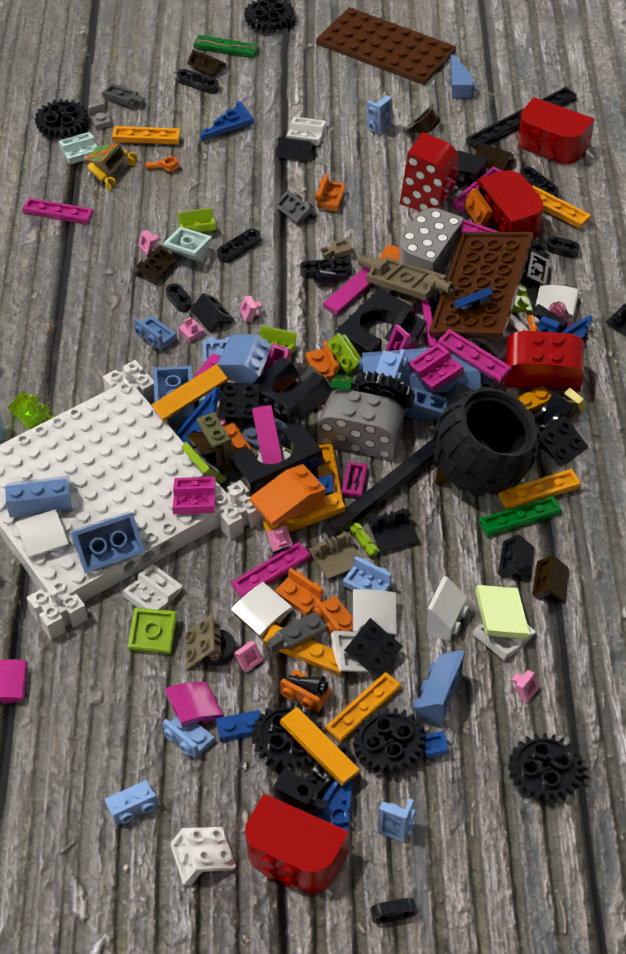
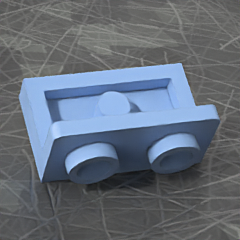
M356 556L354 558V566L343 579V586L351 590L388 591L392 586V574L387 569L380 568L367 559Z

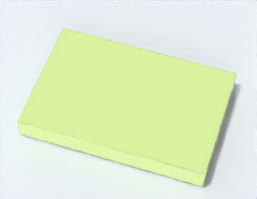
M477 585L475 591L486 636L528 639L530 633L518 588Z

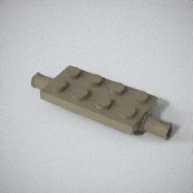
M362 255L358 260L359 266L371 269L366 275L367 282L422 300H427L437 290L451 294L455 288L454 282L446 281V275L406 265L401 261L388 257L385 259H375Z

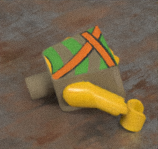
M120 143L99 145L89 155L84 156V163L88 165V170L100 181L105 182L106 189L112 191L111 185L116 187V181L113 177L107 176H110L125 158H128V165L134 166L135 162H137V154L135 152L127 153V150L122 148Z

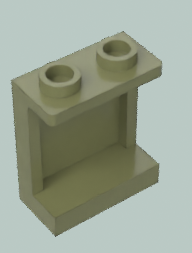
M215 412L197 418V423L212 448L221 445L224 447V465L217 467L223 474L232 471L233 468L229 456L232 453L231 439Z

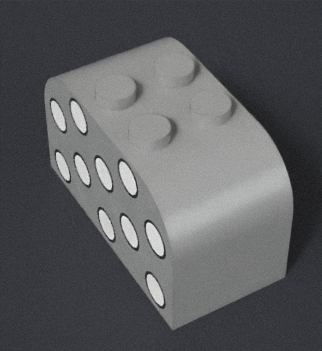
M437 208L422 210L413 221L409 222L408 229L403 231L400 236L399 261L406 265L420 267L441 274L456 252L463 232L464 218Z
M335 389L329 394L317 425L318 445L332 444L335 449L394 461L403 434L404 410L398 402L388 397L354 390Z

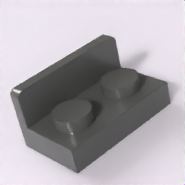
M289 190L274 204L276 209L298 225L309 214L313 217L316 215L313 211L314 206L307 200L303 202L299 194L296 192L291 193Z

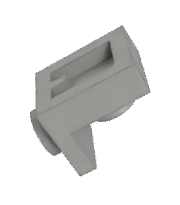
M104 102L88 106L90 120L96 130L112 126L111 120L106 113Z

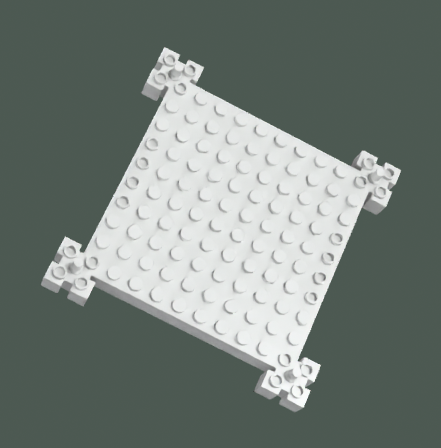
M136 360L122 366V372L114 370L103 376L105 392L0 445V536L40 589L26 598L30 612L38 623L41 622L42 628L50 640L65 633V626L71 624L74 628L88 620L83 603L86 600L220 526L221 530L231 540L244 533V526L248 525L250 528H253L264 520L262 514L249 501L250 491L241 480L227 487V493L216 481L214 513L173 515L174 479L209 476L204 474L181 449L184 443L165 421L163 422L155 413L149 403L155 400L154 380L148 374L144 375L143 368ZM69 475L72 510L57 511L69 546L28 559L15 522L39 514L9 517L5 486L11 482ZM128 511L132 512L145 553L84 573L69 531Z

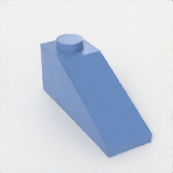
M451 55L452 98H471L472 91H475V81H472V75L456 56Z
M413 388L412 390L416 394L413 405L404 410V416L417 420L439 421L440 416L446 409L447 397Z

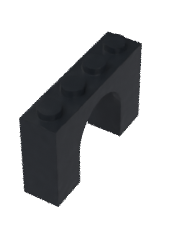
M378 289L352 315H349L341 326L339 325L335 329L334 335L338 333L341 336L346 334L361 358L362 353L382 351V340L365 331L362 326L371 321H384L393 325L404 307L411 310L414 314L415 307Z
M280 357L252 383L259 384V403L261 402L265 406L271 405L278 414L283 413L288 419H294L298 422L302 421L333 390L325 377L313 372L295 389L283 393L300 376L293 363L283 357Z
M301 422L283 429L285 443L292 451V454L280 463L265 464L258 461L247 446L229 454L232 468L243 484L249 489L251 496L290 468L304 464L310 471L324 464L322 449Z

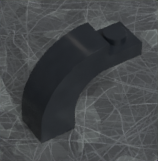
M554 391L546 405L533 415L539 431H543L564 415L568 418L577 402L564 392Z

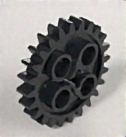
M287 0L251 1L252 4H248L244 11L245 22H247L248 26L251 25V29L256 27V31L262 29V32L267 30L268 33L271 30L276 32V29L282 31V27L287 28V25H291V22L294 21V7H291V3L288 4Z
M60 99L59 102L53 100L52 104L47 102L48 106L42 105V109H38V113H35L36 128L39 129V132H43L44 136L48 134L49 138L55 136V139L59 136L62 139L65 136L70 138V134L76 136L77 131L82 132V129H86L89 120L85 106L81 105L80 102L75 104V100L69 102L68 99L65 101Z
M361 371V374L357 373L352 383L354 391L391 398L398 402L403 410L413 405L416 395L414 390H411V386H405L406 383L399 382V378L395 379L392 375L385 376L384 373L378 374L376 371L374 373Z
M283 702L282 708L274 704L273 711L266 708L265 715L260 713L259 719L255 720V728L252 731V744H256L254 751H261L259 759L266 757V765L273 762L275 770L279 765L282 766V770L290 767L292 772H295L296 766L304 770L305 763L308 766H312L313 760H316L283 726L278 727L275 725L280 724V720L295 709L293 702L290 707H287L285 702ZM303 705L299 706L301 711L303 710ZM311 709L306 712L302 711L320 730L322 729L323 723L317 722L318 716H310ZM272 744H279L280 747H275ZM294 747H301L303 750H297Z
M386 708L384 714L377 710V716L374 717L372 714H369L370 720L362 719L363 727H356L358 733L353 735L355 755L358 757L359 763L365 765L366 770L372 767L373 774H376L379 770H381L382 776H385L387 771H390L391 775L394 776L395 770L403 774L404 767L409 770L412 769L411 762L414 764L419 763L418 757H423V750L427 748L424 726H421L420 719L415 720L413 713L407 717L406 710H403L401 714L398 713L397 708L394 709L393 713H390L389 709Z
M535 733L534 740L526 736L525 743L519 741L518 748L513 747L512 754L509 757L510 763L508 764L509 778L514 779V787L520 786V794L525 791L528 792L527 799L533 795L535 796L536 803L539 802L540 798H544L545 804H548L549 798H552L556 804L559 796L565 801L567 794L573 796L574 790L579 788L583 777L581 773H583L584 766L581 765L582 757H577L578 750L571 751L572 743L564 745V738L557 741L555 734L550 739L546 733L543 734V738H539L537 733ZM538 752H541V753H544L545 755H538L537 753H538ZM558 763H562V764H564L565 766L561 767V766H559V765H557V764H558ZM527 769H530V770H533L534 772H533V773H529V772H527L526 770H527ZM546 781H553L554 784H549Z

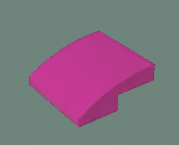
M439 343L408 363V366L433 393L464 372L463 366L451 357L450 351Z
M215 476L174 479L173 515L215 512Z
M0 660V701L4 705L24 700L28 666L26 660Z
M188 682L165 688V694L182 727L201 721L202 725L216 721V718L223 717V713L206 682Z

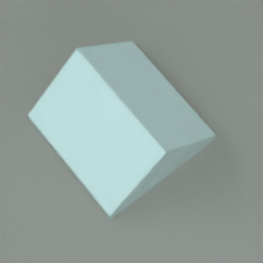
M179 227L163 243V246L173 254L203 263L212 236Z

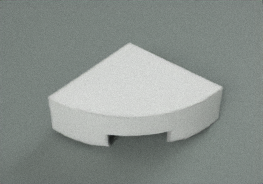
M517 312V319L529 329L527 316L529 315L526 312ZM534 316L535 324L539 327L540 321Z

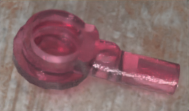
M557 301L549 306L551 312L568 322L567 328L573 325L569 320L570 317L564 303Z

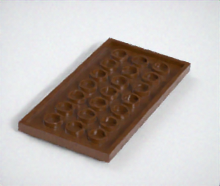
M351 7L343 12L316 38V45L425 85L451 58V55L455 54L457 47Z
M462 232L446 281L454 282L455 288L451 294L442 291L429 330L430 337H442L451 329L464 338L504 339L534 238L533 232ZM491 287L493 294L488 296L490 300L480 304L478 301L471 303L472 307L461 310V308L455 309L453 304L455 300Z

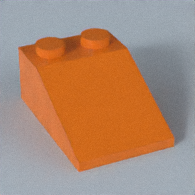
M302 464L284 471L252 495L249 501L269 524L273 526L323 507L326 488Z

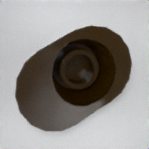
M432 104L420 117L406 126L403 131L413 127L421 133L431 132L440 122V118L433 110L435 105Z

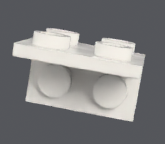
M222 827L182 828L170 843L183 885H192L202 872L234 870L236 867Z

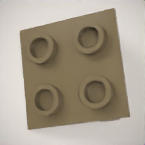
M342 532L336 538L332 536L331 540L327 538L324 542L316 543L314 547L309 548L310 553L328 580L350 571L354 566V558L356 556L361 558L350 541L352 540L350 532Z
M213 613L186 632V670H189L207 656L211 657V660L214 661L219 660L221 656L220 623L214 619Z

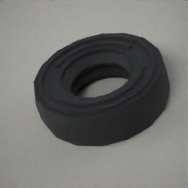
M220 629V640L225 648L221 652L219 660L214 661L211 660V657L207 656L202 660L207 665L222 666L234 657L236 652L235 640L226 630Z

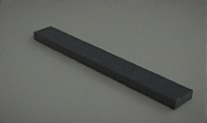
M564 87L541 100L562 107L576 100L577 94ZM523 109L467 137L466 143L477 151L479 142L489 145L520 129L521 112Z
M433 438L347 506L345 512L337 514L323 525V532L335 538L342 534V532H346L354 523L361 520L435 460L433 456L435 454Z

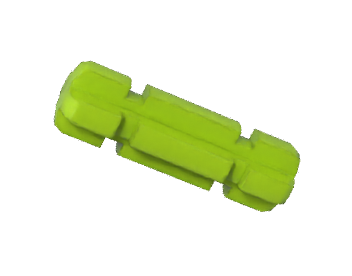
M354 523L350 531L355 535L363 549L365 548L368 556L375 557L379 553V549L374 545L366 531L364 532L363 527L358 523Z

